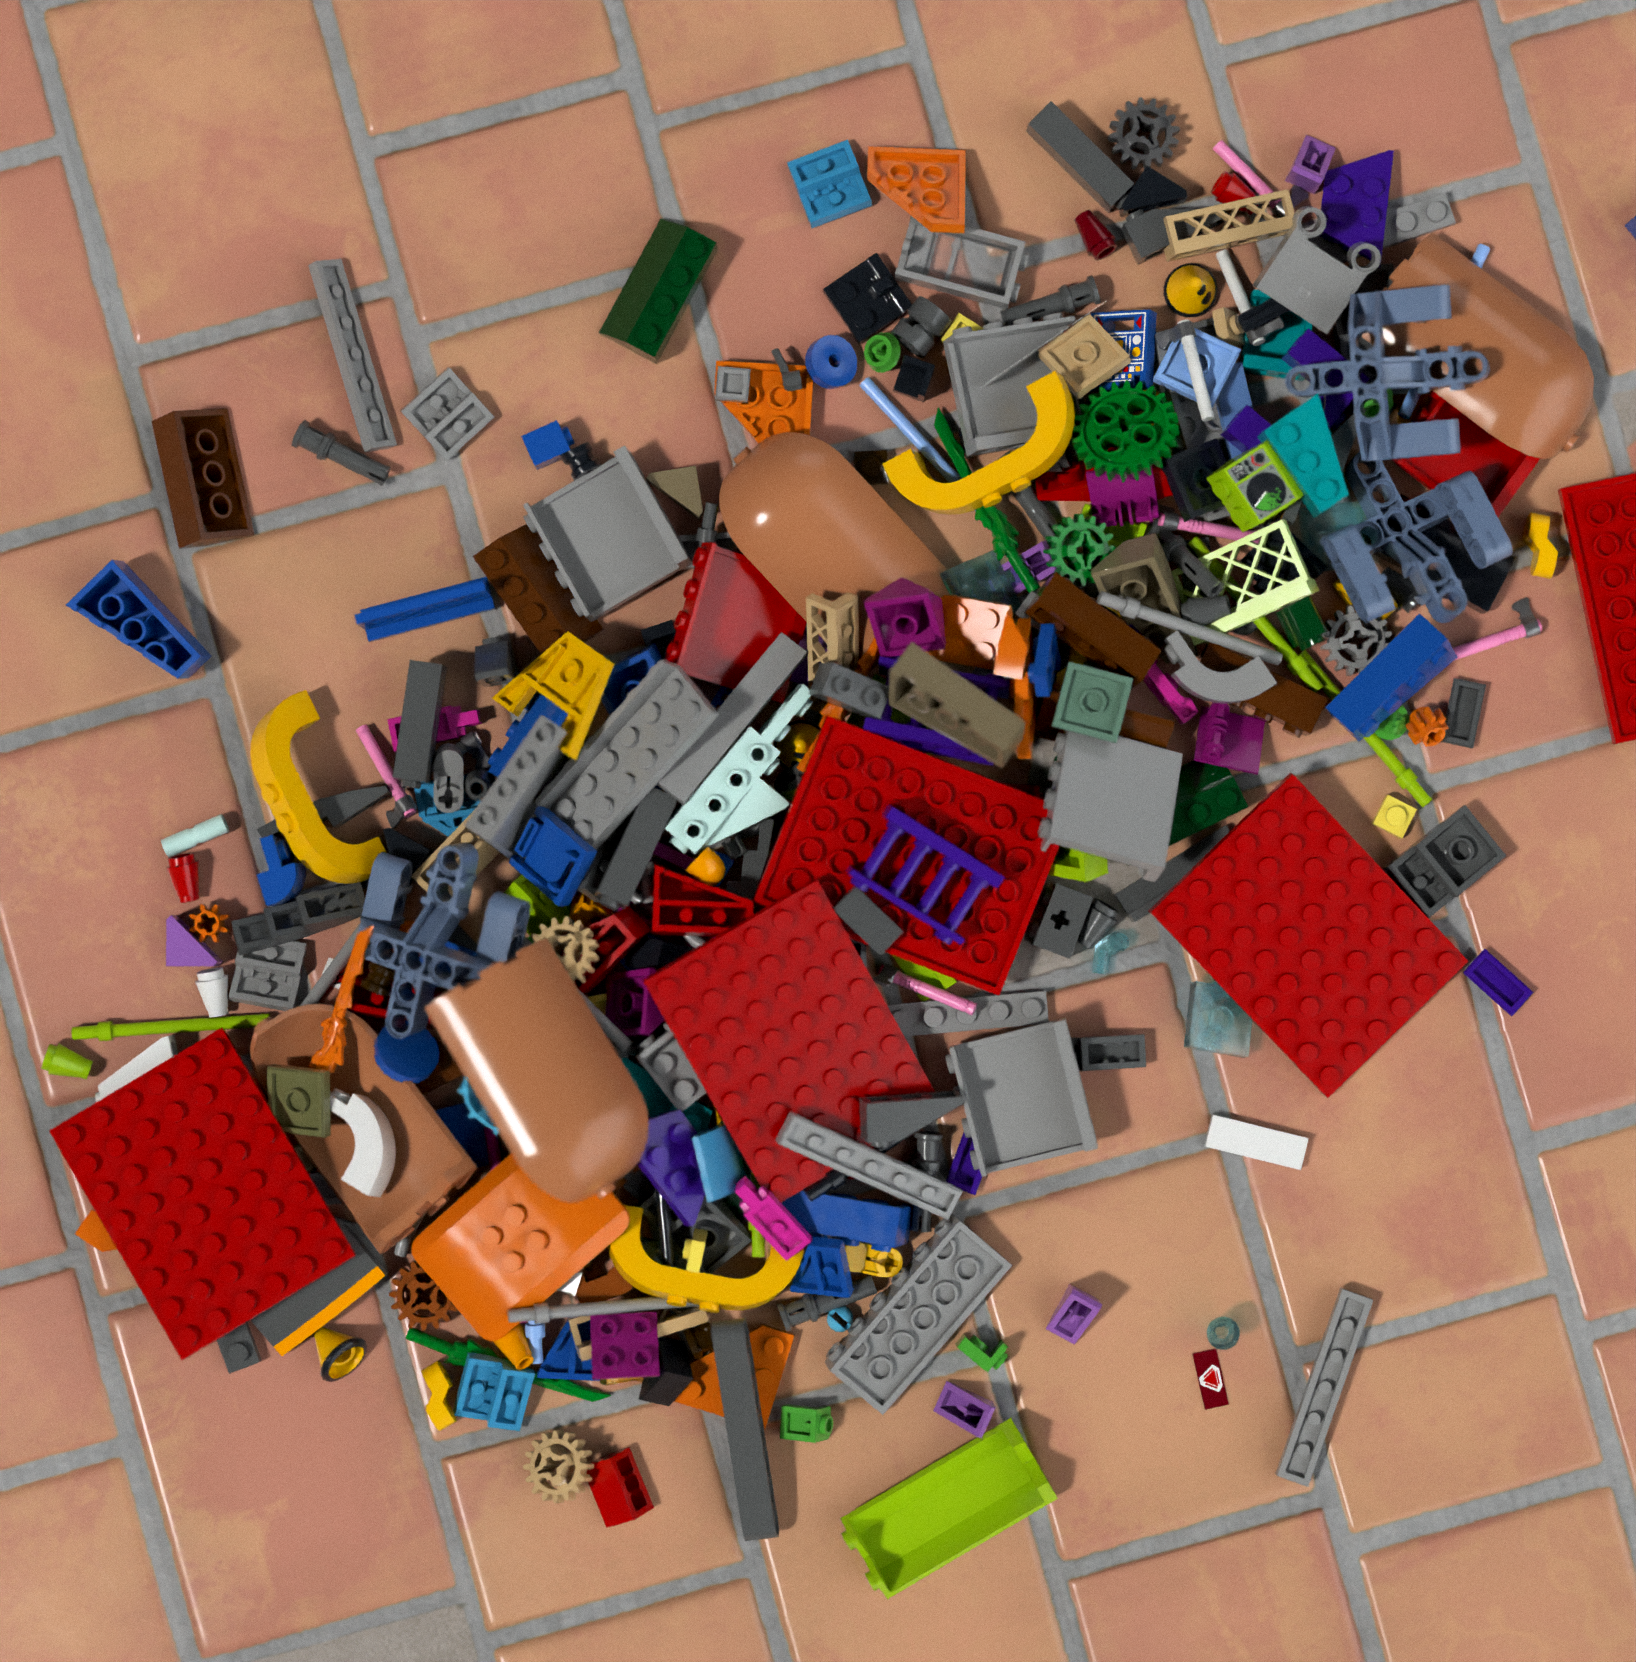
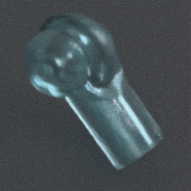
M1118 931L1111 932L1095 945L1092 973L1108 974L1110 957L1120 951H1125L1129 946V939L1125 934Z

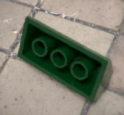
M660 219L602 325L599 334L657 364L718 251L717 242L689 227Z
M1194 760L1181 766L1168 846L1249 807L1228 768Z

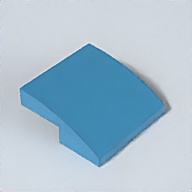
M848 140L787 162L811 228L872 206L870 195Z
M721 1121L714 1128L701 1130L692 1137L707 1202L718 1200L735 1192V1184L744 1176L747 1177L742 1154L725 1124Z
M468 1352L453 1408L454 1416L486 1420L487 1426L492 1428L520 1431L535 1371L530 1368L518 1370L511 1361Z

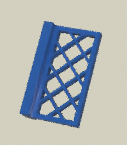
M487 577L361 609V613L354 616L357 625L366 630L368 641L374 642L496 610L489 580Z

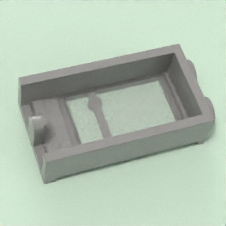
M910 216V223L903 242L894 279L899 282L911 283L1005 310L1008 308L1009 301L1016 303L1021 284L1015 283L1018 270L1025 271L1029 252L1023 251L1025 241L966 225L964 233L931 232Z

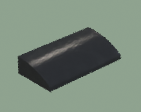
M1400 494L1403 502L1411 500L1403 494ZM1416 507L1417 514L1421 518L1428 519L1427 512L1422 508ZM1448 519L1422 531L1421 533L1434 544L1444 548V554L1457 579L1460 578L1462 588L1467 597V606L1481 614L1487 613L1515 557L1512 555L1480 569L1473 563L1453 523ZM1387 521L1388 527L1395 532L1400 531L1396 522ZM1384 550L1374 553L1378 557L1402 569V566L1398 562H1396L1391 556H1389ZM1427 569L1428 577L1433 581H1439L1437 573Z

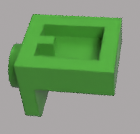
M963 1334L955 1343L958 1349L987 1373L992 1367L997 1370L1008 1356L1005 1352L1008 1346L1002 1340L998 1342L989 1355L985 1352L988 1346L974 1334L970 1339Z
M792 1404L781 1406L780 1439L811 1443L829 1439L833 1429V1417L831 1416L830 1406H820L817 1408Z

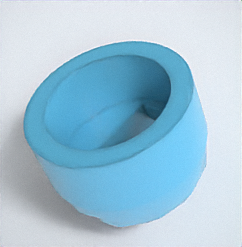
M846 1306L831 1310L827 1314L828 1326L836 1332L848 1330L853 1322L852 1312ZM835 1312L848 1322L844 1327L832 1317Z

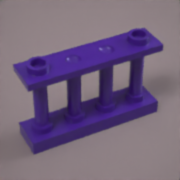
M900 656L879 657V674L887 676L885 682L887 686H889L890 670ZM952 670L995 701H997V697L1005 699L1009 697L1010 681L1004 680L999 675L986 674L985 676ZM889 697L880 719L865 718L863 730L918 751L994 766V763L937 731L926 729L922 723L913 718L906 725L894 723L891 719L893 707L889 705Z
M888 804L882 814L889 820L885 825L888 828L861 871L856 870L852 866L848 867L846 871L852 876L850 883L866 893L869 888L873 889L936 929L934 935L945 943L951 945L954 940L962 945L965 939L955 932L981 890L983 888L987 889L989 884L998 889L1005 877L891 804ZM905 831L916 837L914 842L916 846L889 889L872 880V877L898 836H903ZM933 849L945 855L942 859L944 864L915 907L899 896L927 852L931 854ZM961 867H964L972 872L970 876L972 881L943 924L928 915V912L954 871H959Z

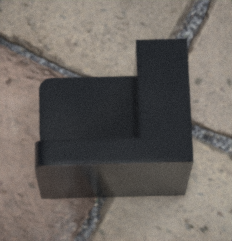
M904 355L893 392L924 402L935 365Z
M672 620L641 630L646 647L656 644L664 660L667 647L674 641L676 634Z

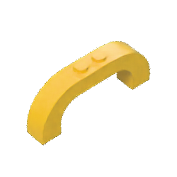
M1053 371L1026 386L1036 407L1037 425L1032 437L1022 447L951 483L936 482L929 474L920 453L909 449L883 463L890 481L909 501L931 512L945 515L963 514L974 511L982 506L984 508L992 507L1002 501L1001 496L1013 491L1015 493L1028 488L1031 485V480L1048 471L1060 459L1072 437L1075 410L1072 395L1064 377L1057 371Z
M304 690L283 700L268 711L258 722L252 736L250 748L254 776L261 789L264 801L269 805L276 819L277 828L283 833L290 849L304 866L316 875L329 881L344 884L363 882L370 879L371 869L378 854L386 852L379 836L364 843L354 845L343 843L334 838L325 828L291 758L290 743L293 735L306 730L320 720L307 690Z
M628 1205L624 1206L630 1214L629 1226L607 1246L609 1256L617 1271L636 1289L651 1296L667 1299L666 1303L672 1306L686 1307V1303L699 1305V1310L710 1313H718L719 1309L732 1311L748 1310L768 1303L778 1296L795 1276L804 1252L803 1248L786 1261L769 1243L764 1267L755 1275L743 1279L696 1273L664 1266L653 1261L641 1245L640 1226L644 1208Z

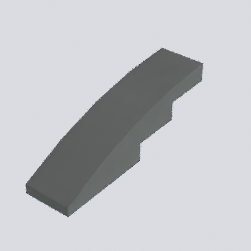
M387 786L344 792L316 800L313 804L322 822L329 819L333 827L339 828L392 793ZM276 819L257 829L262 838L281 834L277 828Z
M761 820L757 851L747 850L743 855L741 882L727 881V892L751 901L753 900L768 858L774 820Z
M361 883L347 884L298 895L295 902L264 908L263 914L231 921L238 954L243 955L298 940L361 917L365 902Z
M1145 1034L1071 1038L1079 1071L1146 1067Z

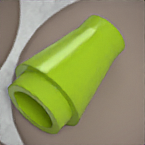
M60 1043L58 1046L49 1044L41 1069L49 1071V1075L78 1077L87 1080L93 1061L82 1057Z

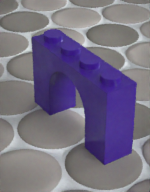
M1309 328L1301 333L1281 358L1292 368L1302 365L1348 361ZM1333 370L1328 375L1327 381L1330 387H1339L1344 381V375L1341 370ZM1300 373L1301 376L1310 382V376L1307 373ZM1361 373V380L1365 384L1369 378ZM1353 393L1319 396L1328 428H1331L1333 431L1336 430L1347 415L1343 411L1349 403L1354 405ZM1246 405L1240 409L1220 435L1243 453L1260 444L1261 442L1257 436L1272 425Z

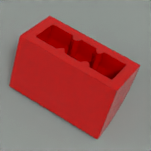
M630 1447L612 1452L590 1462L594 1464V1468L587 1469V1474L592 1477V1481L588 1483L606 1528L636 1520L654 1508Z

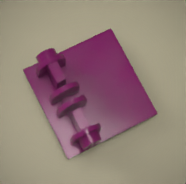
M1150 466L1151 476L1147 475L1144 471H1140L1139 480L1136 481L1132 474H1128L1125 482L1121 481L1120 474H1116L1112 481H1108L1106 471L1099 477L1096 476L1095 470L1086 471L1093 512L1092 516L1096 517L1095 524L1104 522L1106 527L1116 526L1117 522H1120V527L1124 526V521H1130V525H1134V520H1136V523L1144 521L1153 522L1154 518H1159L1160 512L1152 466Z
M1212 703L1210 708L1202 706L1194 761L1258 775L1265 722L1258 718L1229 712L1230 707L1228 704Z
M657 1312L590 1316L592 1380L659 1376Z

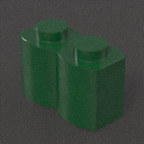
M1310 595L1275 613L1292 648L1299 646L1301 651H1304L1324 640L1322 634L1327 632V628Z

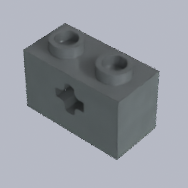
M820 663L809 695L864 718L880 719L889 697V686L838 664Z
M1057 883L1053 885L1052 889L1047 887L1040 906L1045 907L1041 920L1035 918L1028 936L1033 938L1031 945L1070 959L1093 897ZM1061 910L1064 912L1063 918L1067 920V924L1060 925L1058 929H1055V922L1051 920L1052 914L1058 915Z

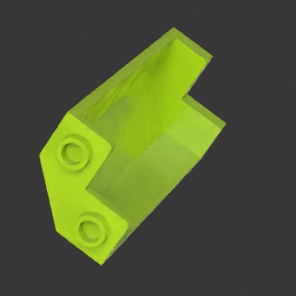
M1009 1418L985 1432L982 1439L975 1438L841 1517L840 1519L846 1529L841 1534L849 1549L853 1550L856 1548L864 1558L870 1570L865 1573V1576L873 1590L876 1591L880 1588L885 1597L889 1599L1055 1501L1058 1497L1013 1420Z

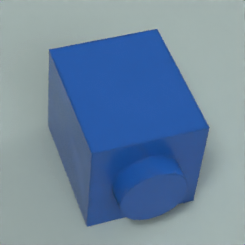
M557 420L521 436L537 470L562 460L561 457L571 450L569 446L575 444L568 427L561 428Z

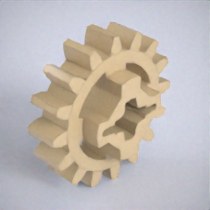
M566 916L562 924L556 918L551 919L552 926L549 928L544 924H540L542 933L540 935L532 933L531 938L535 942L546 938L565 970L568 971L567 973L573 983L576 979L585 983L586 979L583 974L586 971L594 973L595 970L590 963L591 961H599L600 958L593 952V950L599 947L597 941L592 939L594 936L593 932L589 928L584 929L585 925L580 920H577L573 925L572 920ZM560 934H568L567 936H557ZM564 949L567 954L561 958L559 952Z
M553 1430V1434L542 1433V1441L533 1440L531 1442L535 1450L525 1453L531 1459L530 1464L523 1465V1469L530 1470L531 1473L525 1481L535 1483L531 1492L533 1494L542 1493L543 1501H551L552 1499L554 1503H564V1500L573 1501L576 1499L575 1493H584L586 1491L582 1483L592 1481V1477L587 1474V1469L594 1468V1464L587 1463L586 1459L592 1454V1451H583L582 1448L586 1441L584 1439L575 1440L576 1433L566 1432L564 1434V1430ZM565 1447L568 1448L571 1453H567ZM546 1480H550L553 1487Z

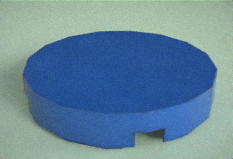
M384 1026L374 1041L373 1048L375 1050L374 1058L376 1064L384 1074L395 1081L403 1083L406 1080L413 1081L412 1083H419L431 1075L439 1062L440 1052L437 1042L426 1029L399 1039L391 1036L386 1026Z

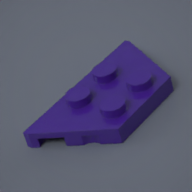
M1388 150L1326 172L1321 211L1325 215L1326 226L1324 231L1318 236L1331 243L1339 244L1347 252L1353 244L1367 242L1379 250L1382 259L1393 150ZM1362 249L1358 252L1359 255L1371 261L1372 254L1369 249Z
M672 1109L660 1113L659 1116L648 1117L649 1131L647 1144L637 1165L685 1226L692 1227L696 1222L705 1196L692 1139L698 1132L681 1110Z

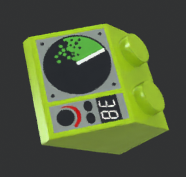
M1268 440L1230 459L1206 478L1212 486L1214 494L1220 498L1230 513L1232 521L1238 525L1242 533L1260 525L1304 496Z

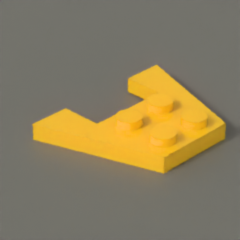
M567 631L495 694L492 699L519 717L536 691L548 698L569 714L560 726L568 733L557 748L576 761L614 664Z

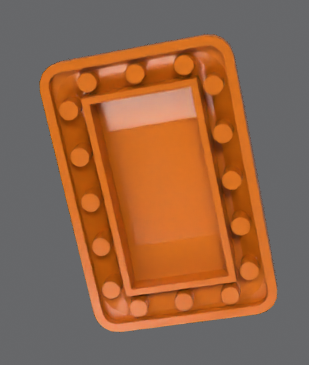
M511 1153L421 1232L413 1241L411 1250L417 1263L435 1281L441 1291L476 1332L485 1340L497 1341L520 1323H508V1309L534 1307L536 1303H543L627 1229L630 1223V1214L613 1192L601 1199L595 1194L586 1200L576 1203L556 1199L530 1179Z

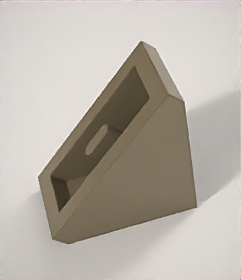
M696 466L653 472L647 476L646 479L650 485L697 519L701 520L703 518L704 512Z

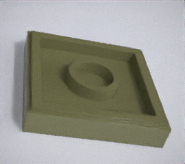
M277 1064L267 1066V1102L284 1132L323 1138L330 1136V1070Z

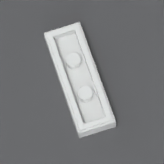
M1212 1114L1204 1146L1301 1170L1309 1138Z

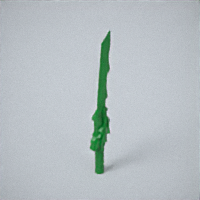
M937 408L934 427L960 477L964 478L972 474L964 458L965 451L954 438L940 408ZM982 506L976 509L975 520H980L983 527L992 532L994 537L992 540L993 551L996 553L998 561L1004 555L1008 558V561L1013 566L1029 594L1031 591L1035 592L1040 589V585L1017 551L1019 543L1015 536H1018L1019 532L1007 520L1008 516L995 506L988 508Z
M409 1328L405 1338L446 1354L447 1356L444 1358L443 1363H452L453 1366L462 1365L464 1367L468 1352L501 1358L488 1346L484 1348L470 1338L467 1340V1343L459 1340L450 1343L415 1328ZM535 1371L533 1384L591 1402L611 1396V1394L597 1389L577 1385L567 1379L537 1378V1372Z

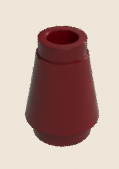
M1091 210L1082 212L1074 219L1089 256H1093L1097 261L1115 251L1117 248L1115 243L1116 237L1093 215Z

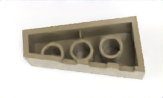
M913 642L909 644L890 670L889 705L999 767H1004L1023 740L1025 721Z

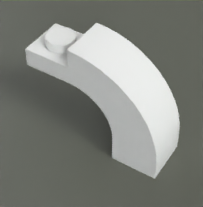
M334 1088L333 1092L330 1091V1111L342 1117L350 1125L355 1138L354 1155L341 1180L367 1196L381 1198L390 1181L395 1165L396 1144L392 1127L381 1108L370 1098L354 1093L350 1096L346 1092Z

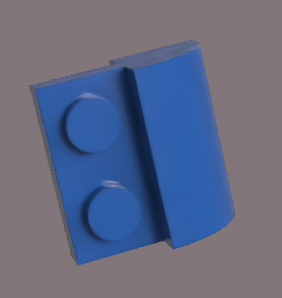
M269 835L260 838L269 871L257 874V878L266 906H277L292 901L301 892L306 879V867L302 863L290 862V860L294 859V853L282 836Z

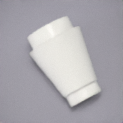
M223 967L197 972L198 980L195 983L209 1017H219L228 1014V975L224 974Z

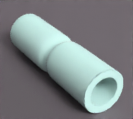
M220 814L196 824L193 828L182 830L161 839V844L166 855L172 857L195 847L198 843H204L228 833L229 827L224 816Z

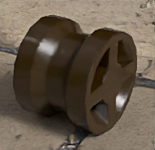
M370 961L368 964L369 973L366 978L362 979L360 986L373 993L390 998L396 970Z
M710 1321L700 1324V1326L695 1328L690 1327L683 1330L695 1359L701 1358L706 1351H714Z

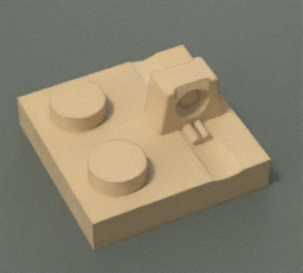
M1090 314L1038 349V357L1052 372L1057 371L1064 377L1069 390L1078 400L1131 363L1130 355Z

